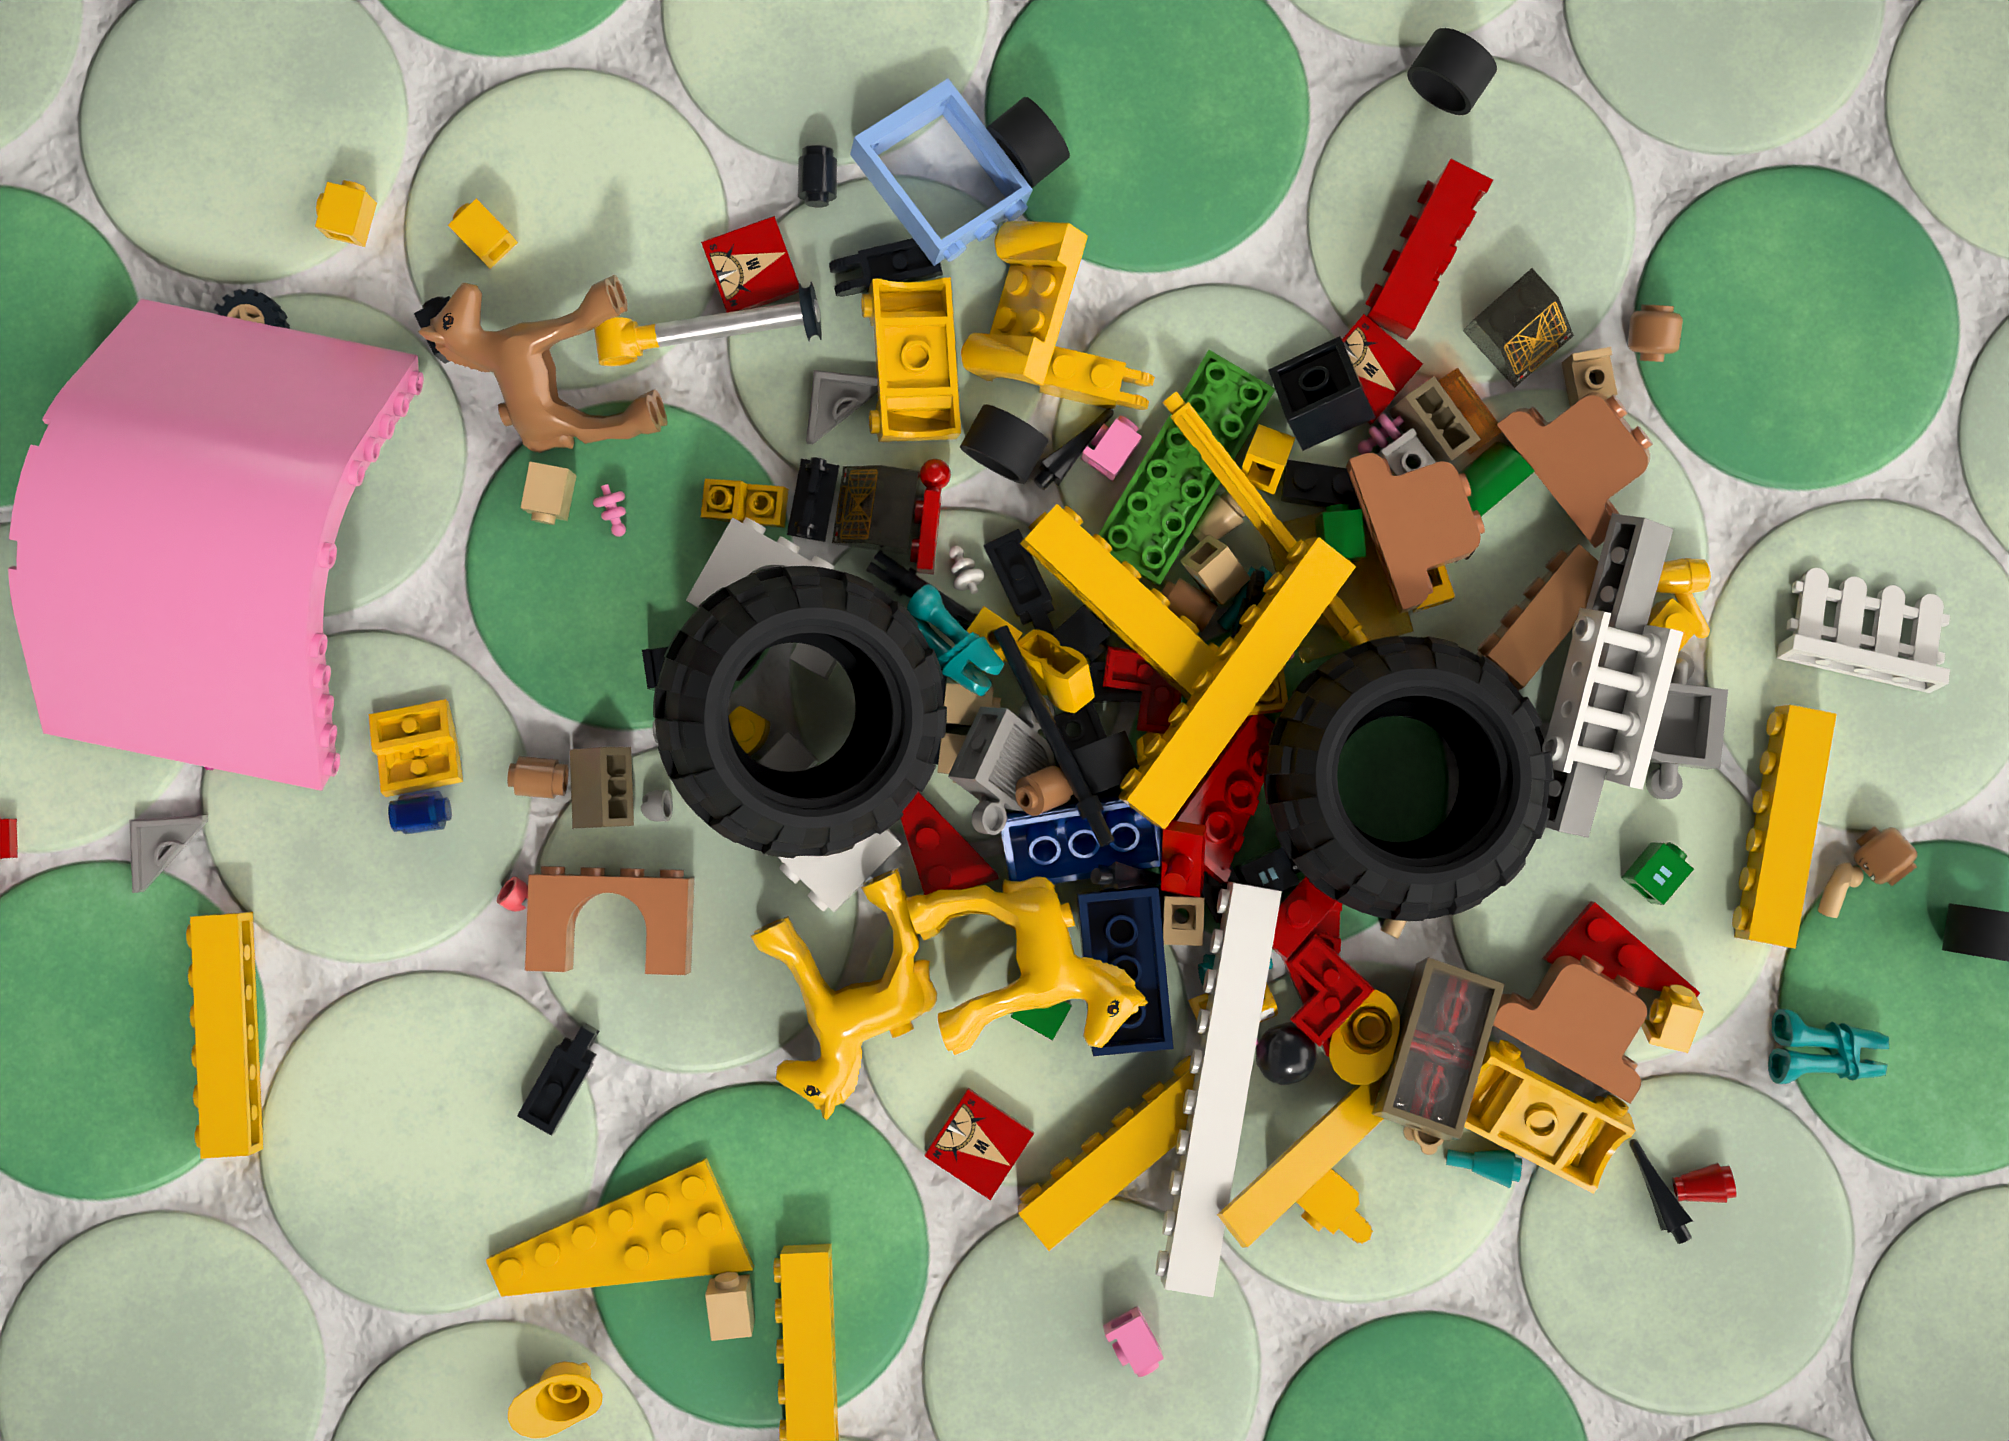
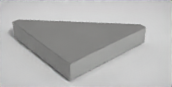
M814 370L806 437L807 444L816 443L878 393L877 377Z
M208 815L129 820L132 893L144 892L208 822Z

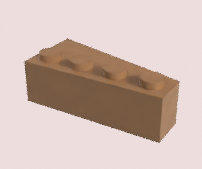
M1580 544L1567 553L1562 549L1558 551L1545 566L1549 570L1542 579L1537 577L1523 592L1526 598L1519 606L1517 604L1514 605L1500 620L1502 625L1480 644L1476 655L1479 657L1485 656L1508 674V680L1518 691L1524 688L1573 628L1579 609H1586L1599 561Z

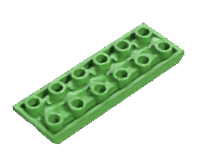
M1208 350L1181 397L1185 403L1189 402L1212 431L1215 439L1222 444L1234 460L1275 392V388ZM1171 413L1098 534L1112 547L1110 554L1120 563L1123 561L1130 563L1142 577L1158 586L1161 585L1221 483L1201 458L1198 450L1190 444L1170 418Z

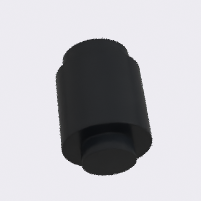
M820 145L806 146L802 149V156L798 158V197L805 200V204L809 207H827L829 201L837 198V159L833 157L834 151L830 147Z

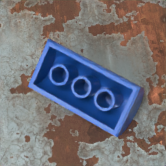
M1120 794L1098 797L1104 808L1101 813L1115 839L1114 842L1104 847H1100L1087 819L1082 820L1075 806L1078 804V801L1064 803L1037 816L1029 815L1024 811L1006 813V825L1001 831L1009 881H1024L1035 876L1046 877L1053 884L1091 878L1092 870L1098 868L1099 864L1110 866L1115 861L1139 869L1162 866L1163 829L1152 824L1119 799L1118 796Z

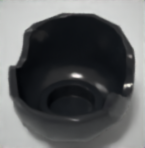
M1286 1022L1269 1028L1262 1035L1259 1044L1256 1046L1257 1066L1265 1078L1279 1085H1289L1305 1079L1314 1069L1318 1058L1317 1044L1293 1022Z

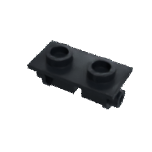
M811 457V460L801 458L788 524V536L821 542L826 541L840 465L826 463L827 460L817 457Z

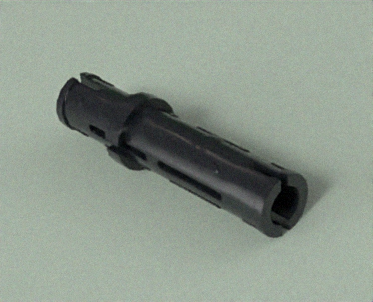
M882 550L877 552L874 559L886 566L887 569L884 570L873 562H870L866 569L867 572L872 573L894 587V593L900 597L904 594L911 599L919 589L929 584L916 575L918 571L912 567L909 570L884 554ZM939 591L946 610L967 631L969 626L957 617L960 615L972 623L978 614L973 613Z

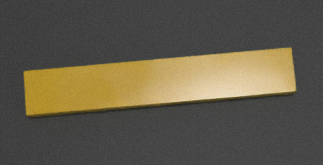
M1383 1076L1378 1081L1368 1085H1356L1217 1214L1242 1248L1249 1247L1384 1119L1372 1115Z

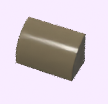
M1435 376L1406 395L1388 411L1394 420L1398 416L1404 420L1399 425L1404 434L1412 428L1415 430L1417 438L1435 462L1444 461L1450 463L1481 440Z
M595 747L570 750L572 829L634 826L631 747Z

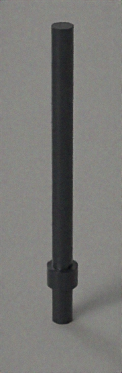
M1005 625L998 628L993 633L1078 801V804L1075 806L1082 820L1087 819L1100 847L1114 842L1115 839L1101 813L1104 808L1098 796L1092 795L1008 626Z

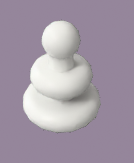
M953 546L949 551V555L955 560V564L951 567L952 574L957 576L953 583L954 588L957 590L969 589L971 594H975L978 592L976 585L984 579V572L980 569H973L975 567L974 560L971 558L964 559L963 549L960 546Z

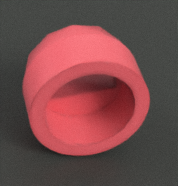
M515 876L510 878L500 890L497 903L513 912L526 909L522 903L525 898L528 899V885Z

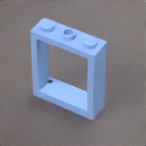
M948 78L855 136L853 140L851 157L934 266L945 258L948 262L953 261L966 250L968 243L976 238L979 242L985 240L996 231L997 224L1006 218L1009 221H1014L1028 208L1026 203L1033 189ZM941 115L945 117L1005 197V199L942 240L878 157L879 154Z

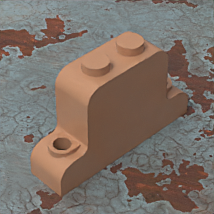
M1589 393L1551 422H1547L1534 407L1530 409L1519 408L1500 421L1497 426L1520 455L1535 470V474L1594 548L1598 547L1605 541L1612 513L1619 514L1609 498L1645 472L1650 462L1648 448L1653 443L1639 426L1634 429L1630 427L1623 418L1628 412L1614 395L1607 398L1602 393Z
M1365 453L1349 459L1346 468L1398 614L1416 609L1426 600L1428 594L1433 593L1427 571L1468 557L1479 546L1480 534L1485 533L1484 524L1477 510L1472 512L1467 499L1468 496H1471L1468 479L1464 473L1458 474L1457 469L1451 463L1444 461L1436 462L1399 476H1393L1385 458L1382 459L1377 454Z
M1582 955L1580 960L1572 956H1561L1551 965L1529 1000L1515 992H1512V994H1502L1493 1026L1631 1104L1641 1087V1079L1635 1071L1638 1064L1625 1056L1624 1053L1647 1017L1646 1005L1636 995L1639 989L1636 984L1620 975H1617L1615 980L1601 973L1604 969L1601 964L1585 955Z

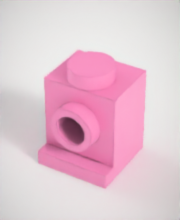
M1121 415L1118 419H1115L1110 428L1103 424L1091 442L1096 448L1092 450L1087 446L1082 453L1081 460L1111 481H1114L1141 441L1142 436L1137 433L1139 428L1132 421Z
M1138 1306L1103 1325L1108 1342L1117 1339L1112 1344V1347L1122 1366L1130 1363L1138 1377L1146 1376L1156 1370L1159 1366L1158 1362L1164 1359L1161 1348Z

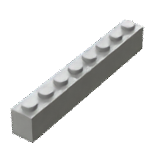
M1612 513L1586 609L1611 613L1608 627L1642 635L1645 625L1648 624L1673 528L1642 517ZM1604 642L1598 666L1632 674L1638 651ZM1593 682L1588 706L1622 714L1628 690ZM1583 721L1577 745L1612 753L1618 729ZM1573 761L1570 773L1553 769L1554 781H1550L1547 808L1550 809L1546 828L1589 838L1607 768Z

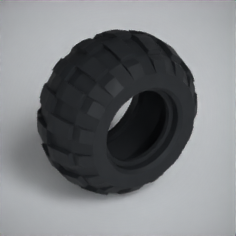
M815 566L776 567L751 573L747 577L722 587L703 601L681 630L678 629L664 655L665 660L658 684L655 686L653 717L655 718L658 750L662 763L686 804L709 827L734 843L761 851L766 855L784 858L819 854L829 856L853 849L856 843L865 840L875 833L880 835L895 824L903 816L902 811L912 801L917 792H923L936 768L933 762L938 751L940 738L945 737L947 724V707L943 706L941 686L943 674L934 649L929 647L918 628V622L898 601H894L883 591L873 586V583L858 576ZM785 643L808 644L831 655L847 673L855 694V718L845 743L827 761L802 771H779L766 767L752 759L737 742L731 729L728 714L732 688L748 661L767 648Z
M1397 635L1370 640L1337 654L1312 671L1297 686L1282 713L1276 719L1267 745L1269 750L1266 775H1264V791L1266 804L1269 805L1271 817L1276 828L1275 834L1289 859L1293 860L1300 871L1309 879L1310 883L1331 899L1359 912L1391 920L1424 921L1425 919L1455 915L1481 904L1483 899L1501 886H1506L1517 876L1526 865L1525 859L1535 841L1542 838L1550 814V809L1547 808L1550 781H1554L1551 751L1542 753L1544 738L1539 727L1542 725V721L1528 696L1523 697L1517 688L1508 680V674L1485 656L1479 657L1459 647L1457 643L1430 636L1399 637ZM1383 717H1408L1432 727L1450 746L1459 771L1457 798L1447 818L1429 834L1407 842L1383 841L1361 831L1347 816L1338 790V763L1344 744L1363 725Z

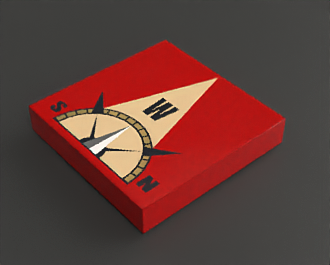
M775 216L701 242L727 313L758 308L799 293V281Z
M1363 314L1342 340L1376 418L1368 421L1372 425L1423 363Z
M968 1088L924 1156L991 1200L1031 1140L1034 1131Z

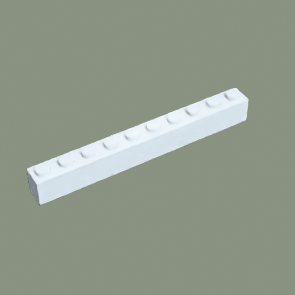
M1228 881L1227 889H1221L1219 892L1217 913H1222L1220 930H1213L1210 943V953H1215L1213 969L1206 970L1203 992L1209 994L1206 1009H1200L1197 1019L1196 1031L1201 1033L1202 1037L1199 1050L1193 1049L1190 1061V1073L1195 1074L1193 1090L1187 1089L1185 1092L1183 1113L1188 1114L1186 1130H1179L1176 1143V1154H1181L1179 1170L1173 1169L1170 1178L1169 1194L1174 1195L1172 1211H1165L1162 1234L1168 1235L1165 1251L1159 1250L1156 1260L1155 1273L1161 1276L1160 1280L1166 1290L1208 1297L1214 1296L1225 1225L1217 1214L1230 1201L1282 893L1279 890Z

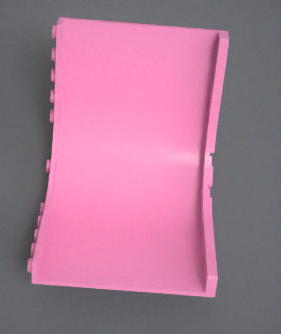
M141 299L54 398L43 417V421L48 427L40 445H30L16 490L9 539L17 541V566L8 568L10 596L44 734L320 791L323 790L330 776L334 777L340 766V754L336 753L335 749L337 726L332 722L334 697L329 695L328 686L331 668L329 665H326L325 659L328 640L327 636L323 634L324 600L328 571L333 567L336 560L337 547L335 540L344 512L356 486L362 484L365 471L371 462L377 461L380 448L385 440L392 438L396 423L400 417L406 416L409 403L413 397L421 393L424 377L423 373L419 372L418 355Z

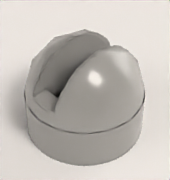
M654 790L643 796L641 812L647 819L656 822L669 821L671 819L673 802L669 790Z

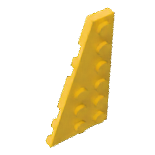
M707 1158L486 1259L501 1297L705 1276L726 1272L753 1271L754 1264Z

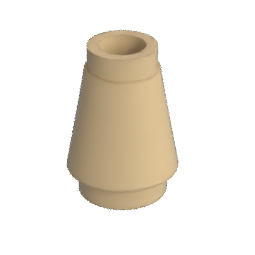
M1226 490L1221 496L1218 494L1215 496L1191 533L1200 542L1208 535L1219 540L1245 522L1242 519L1245 513Z

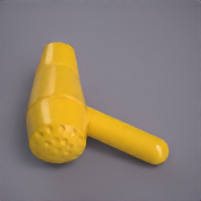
M1691 558L1666 561L1663 565L1656 592L1674 594L1678 603L1702 623L1694 635L1701 639L1707 637L1710 632L1709 626L1692 593L1708 589L1711 580L1708 563L1705 559Z

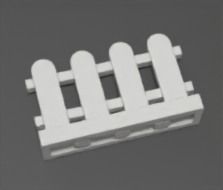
M1820 568L1810 569L1802 575L1801 581L1793 583L1792 593L1799 594L1796 617L1787 621L1786 630L1793 631V635L1779 643L1777 659L1926 693H1931L1948 685L1950 669L1936 666V664L1940 665L1945 660V653L1938 652L1941 626L1949 625L1950 615L1943 614V601L1937 595L1927 594L1917 600L1915 607L1905 605L1904 591L1898 586L1890 585L1882 589L1876 599L1866 596V583L1863 579L1855 576L1843 581L1839 586V590L1828 588L1829 577L1827 573ZM1826 600L1837 603L1834 627L1823 625ZM1864 609L1875 611L1872 636L1861 634ZM1903 618L1913 620L1910 645L1900 643ZM1821 638L1832 640V642L1821 640ZM1859 647L1868 648V649H1870V651H1869V650L1860 649ZM1898 655L1907 657L1908 659L1899 658Z

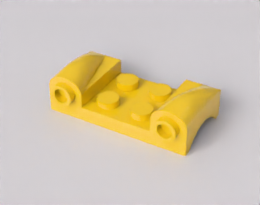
M1007 221L1003 223L995 236L994 243L997 256L1008 263L1010 267L990 334L974 332L969 335L962 346L961 357L966 370L986 381H993L995 378H1009L1037 386L1044 385L1088 235L1070 223L1043 221Z
M951 277L922 282H893L883 279H872L868 294H862L861 297L863 318H869L870 325L874 326L878 401L876 403V410L869 411L870 434H877L878 442L957 439L961 434Z
M1500 1040L1499 1043L1489 1041L1464 1127L1594 1194L1611 1156L1636 1131L1632 1117L1627 1112L1629 1110L1627 1104L1613 1095H1607L1606 1098L1596 1096L1594 1101L1591 1102L1525 1068L1524 1060L1520 1056L1521 1051L1514 1044L1506 1040Z

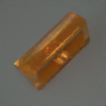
M1456 368L1438 381L1481 439L1466 450L1469 455L1502 433L1497 426L1499 422L1459 368Z

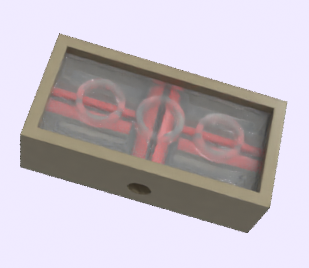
M1429 957L1416 963L1400 1017V1031L1393 1061L1388 1072L1382 1078L1372 1115L1446 1141L1461 1139L1505 984Z

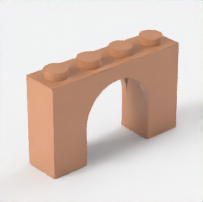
M541 866V874L528 875L525 971L566 972L572 970L574 963L575 924L579 912L593 897L602 893H614L632 901L644 917L647 933L645 974L687 975L691 973L694 878L684 877V870L660 869V877L644 876V869L620 868V876L605 875V868L581 867L580 875L565 874V867Z

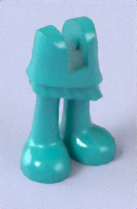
M931 584L923 586L910 599L907 610L918 622V628L929 647L934 649L940 667L943 669L942 674L952 678L970 692L984 696L992 686V682L971 662L983 671L993 675H998L1001 672L1004 662L990 647L985 637H979L974 632H967L944 607L937 588ZM927 621L943 632L955 646L952 648L930 627Z
M1778 1009L1773 1015L1771 1023L1772 1034L1778 1044L1788 1047H1825L1831 1053V1055H1821L1788 1049H1774L1769 1056L1768 1062L1769 1075L1774 1083L1788 1084L1805 1073H1836L1840 1079L1847 1078L1852 1081L1861 1078L1886 1076L1888 1064L1868 1059L1861 1060L1860 1051L1861 1047L1889 1049L1888 1036L1873 1030L1851 1027L1845 1023L1838 1025L1833 1021L1828 1023L1825 1029L1807 1026L1797 1013L1789 1009Z

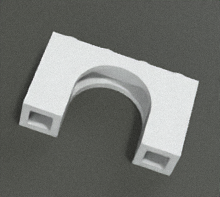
M747 517L743 523L732 518L686 601L699 608L703 601L722 587L747 577L751 573L765 569L787 566H815L834 569L835 567L815 555L810 561L797 554L800 547L781 536L777 542L763 535L766 528ZM798 643L790 656L792 661L828 680L837 664V661L831 655L808 644Z
M789 732L758 761V763L779 771H802L813 768L819 762ZM887 829L880 835L875 833L865 840L856 843L853 849L829 856H796L795 858L778 857L783 862L779 868L795 884L799 880L805 883L811 889L807 896L822 911L829 907L835 912L903 843Z

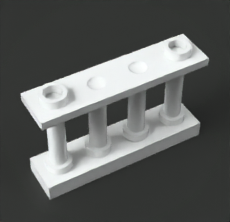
M1580 608L1578 617L1573 625V636L1547 738L1542 746V753L1551 751L1553 769L1570 773L1573 761L1608 769L1605 780L1643 790L1683 632L1645 625L1643 634L1639 635L1608 627L1611 613ZM1604 642L1638 651L1632 674L1598 666ZM1593 682L1628 690L1622 714L1588 706ZM1583 721L1618 729L1612 753L1577 745Z

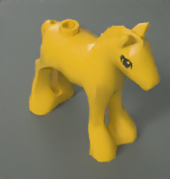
M898 868L864 882L861 887L867 899L886 912L893 930V952L882 979L850 984L837 991L831 989L821 976L807 945L795 931L789 916L771 922L755 930L754 934L750 935L759 951L784 962L791 970L802 993L808 1022L820 1043V1057L817 1060H784L777 1066L776 1080L813 1104L816 1110H821L822 1117L825 1120L834 1112L835 1106L845 1103L852 1092H854L855 1085L858 1084L863 1041L888 1030L892 1038L913 1030L912 1020L922 1016L925 1012H930L937 1002V991L930 979V961L924 959L914 961V956L920 943L910 919L906 900L908 896L902 888V879Z
M1035 876L1024 881L1004 880L1002 885L1003 893L995 892L988 886L982 885L963 890H937L928 895L906 897L912 925L915 932L920 934L924 941L938 935L951 919L968 914L991 915L1016 930V960L1021 972L1019 979L1002 989L977 996L953 1009L938 1013V1024L946 1049L948 1051L952 1050L954 1055L970 1049L985 1025L996 1018L1012 1012L1049 1008L1070 999H1082L1088 1004L1083 1037L1088 1046L1102 1048L1130 1015L1137 1012L1139 1006H1145L1148 1002L1143 994L1136 989L1135 981L1124 969H1120L1112 964L1103 963L1101 960H1094L1088 957L1080 958L1075 955L1068 931L1069 927L1075 926L1069 902L1060 903L1058 894L1054 890L1055 885L1046 877Z

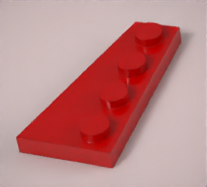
M1263 714L1246 717L1172 819L1206 826L1204 870L1219 883H1227L1232 871L1229 869L1235 853L1240 851L1245 838L1242 835L1250 815H1254L1259 803L1257 798L1264 783V775H1266L1269 750L1267 745L1274 726Z

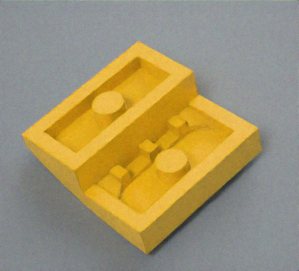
M446 699L368 714L372 752L377 755L380 791L385 797L463 782L455 727L449 702Z

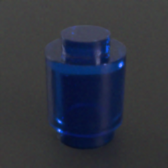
M440 791L401 795L398 797V800L389 802V822L394 832L402 831L405 835L445 829L446 821H450L452 818L450 800L448 797L443 798Z

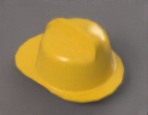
M1375 989L1332 1034L1329 1059L1333 1070L1341 1079L1353 1085H1368L1378 1081L1388 1072L1393 1061L1400 1031V1014L1396 1004L1387 994Z
M565 1361L554 1363L544 1371L538 1383L525 1389L513 1399L508 1408V1421L511 1428L522 1436L546 1438L595 1414L602 1405L603 1394L599 1385L592 1380L591 1369L587 1363L577 1364Z

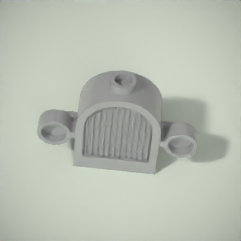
M1679 651L1650 759V763L1659 764L1660 768L1653 770L1646 780L1648 792L1657 799H1672L1681 792L1683 782L1678 773V766L1698 769H1720L1728 690L1687 685V680L1693 675L1695 666L1691 656L1683 651Z
M1044 698L1054 717V707L1051 701ZM1027 699L1022 703L1018 717L1007 708L980 707L948 775L950 779L979 800L972 813L973 827L979 833L999 834L1004 829L1007 821L1005 809L1024 811L1018 805L1015 797L1016 784L1020 778L1048 766H1055L1051 747L1038 734V729H1041Z

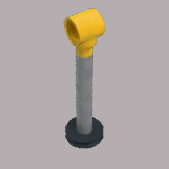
M811 282L808 288H803L799 283L800 301L644 326H638L636 321L624 317L608 319L594 328L599 364L602 366H622L636 362L638 356H643V350L799 325H804L809 342L813 335L819 336L821 340L820 308L813 283Z

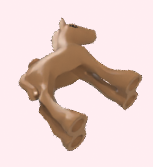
M616 275L593 284L579 308L573 313L556 319L522 322L499 331L483 330L480 325L482 293L477 285L462 283L439 314L430 319V325L418 331L426 340L435 342V348L447 360L454 362V364L463 365L480 372L494 373L504 399L503 403L498 404L500 418L506 427L513 425L521 437L522 443L533 452L542 453L555 447L573 449L574 437L585 444L606 439H631L640 434L660 432L661 427L668 424L663 401L656 389L640 395L624 412L609 416L584 413L558 397L556 366L549 350L553 345L562 340L590 331L608 319L620 316L621 313L628 311L627 299L622 284Z

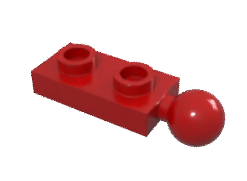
M930 459L920 469V479L926 490L924 500L916 501L914 523L921 524L920 539H912L910 562L917 563L918 573L934 575L942 499L941 491L947 486L951 478L949 466L940 459Z

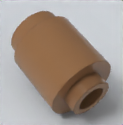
M1180 578L1176 584L1168 581L1161 592L1171 603L1168 608L1178 618L1183 615L1190 619L1200 632L1204 630L1218 606L1210 601L1211 596Z
M519 756L516 764L511 763L509 766L508 787H514V793L517 796L554 799L556 795L565 796L569 778L568 764H559L558 759Z
M1048 766L1020 778L1016 784L1015 797L1018 805L1026 813L1037 816L1066 803L1074 793L1061 767Z

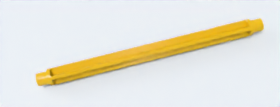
M1177 391L1162 402L1172 414L1170 418L1190 444L1198 450L1207 466L1279 559L1287 566L1290 562L1287 559V555L1297 541L1284 524L1276 518L1270 506L1222 444L1215 439L1212 431L1189 402L1185 403ZM1335 595L1322 613L1341 639L1343 641L1347 640L1351 647L1369 641L1361 630L1362 625L1342 599Z

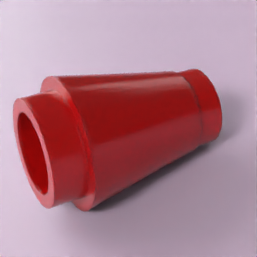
M1715 1163L1680 1175L1679 1177H1672L1677 1201L1727 1203V1199L1737 1197L1735 1180L1729 1165L1720 1166L1719 1163Z

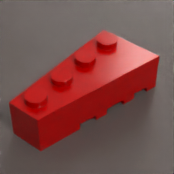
M1450 159L1434 183L1427 180L1417 199V202L1422 204L1417 217L1410 214L1399 235L1405 238L1400 251L1393 249L1382 270L1388 273L1383 285L1375 283L1365 302V305L1371 307L1367 314L1368 318L1378 326L1406 340L1410 337L1440 283L1438 281L1439 276L1444 274L1457 251V246H1455L1457 240H1461L1477 213L1473 208L1484 194L1488 192L1493 179Z

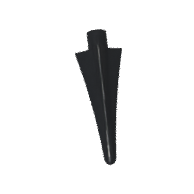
M1111 408L1106 409L1082 432L1041 461L1042 465L1039 467L1042 471L1033 479L1035 484L1042 490H1045L1053 481L1059 486L1102 425L1106 424L1113 416L1114 411Z
M1115 861L1110 866L1099 864L1098 868H1094L1091 872V881L1094 884H1101L1100 892L1140 886L1161 885V874Z
M1631 1139L1629 1145L1645 1180L1661 1231L1667 1230L1668 1233L1671 1232L1677 1244L1690 1240L1692 1236L1685 1224L1693 1220L1661 1179L1636 1139Z

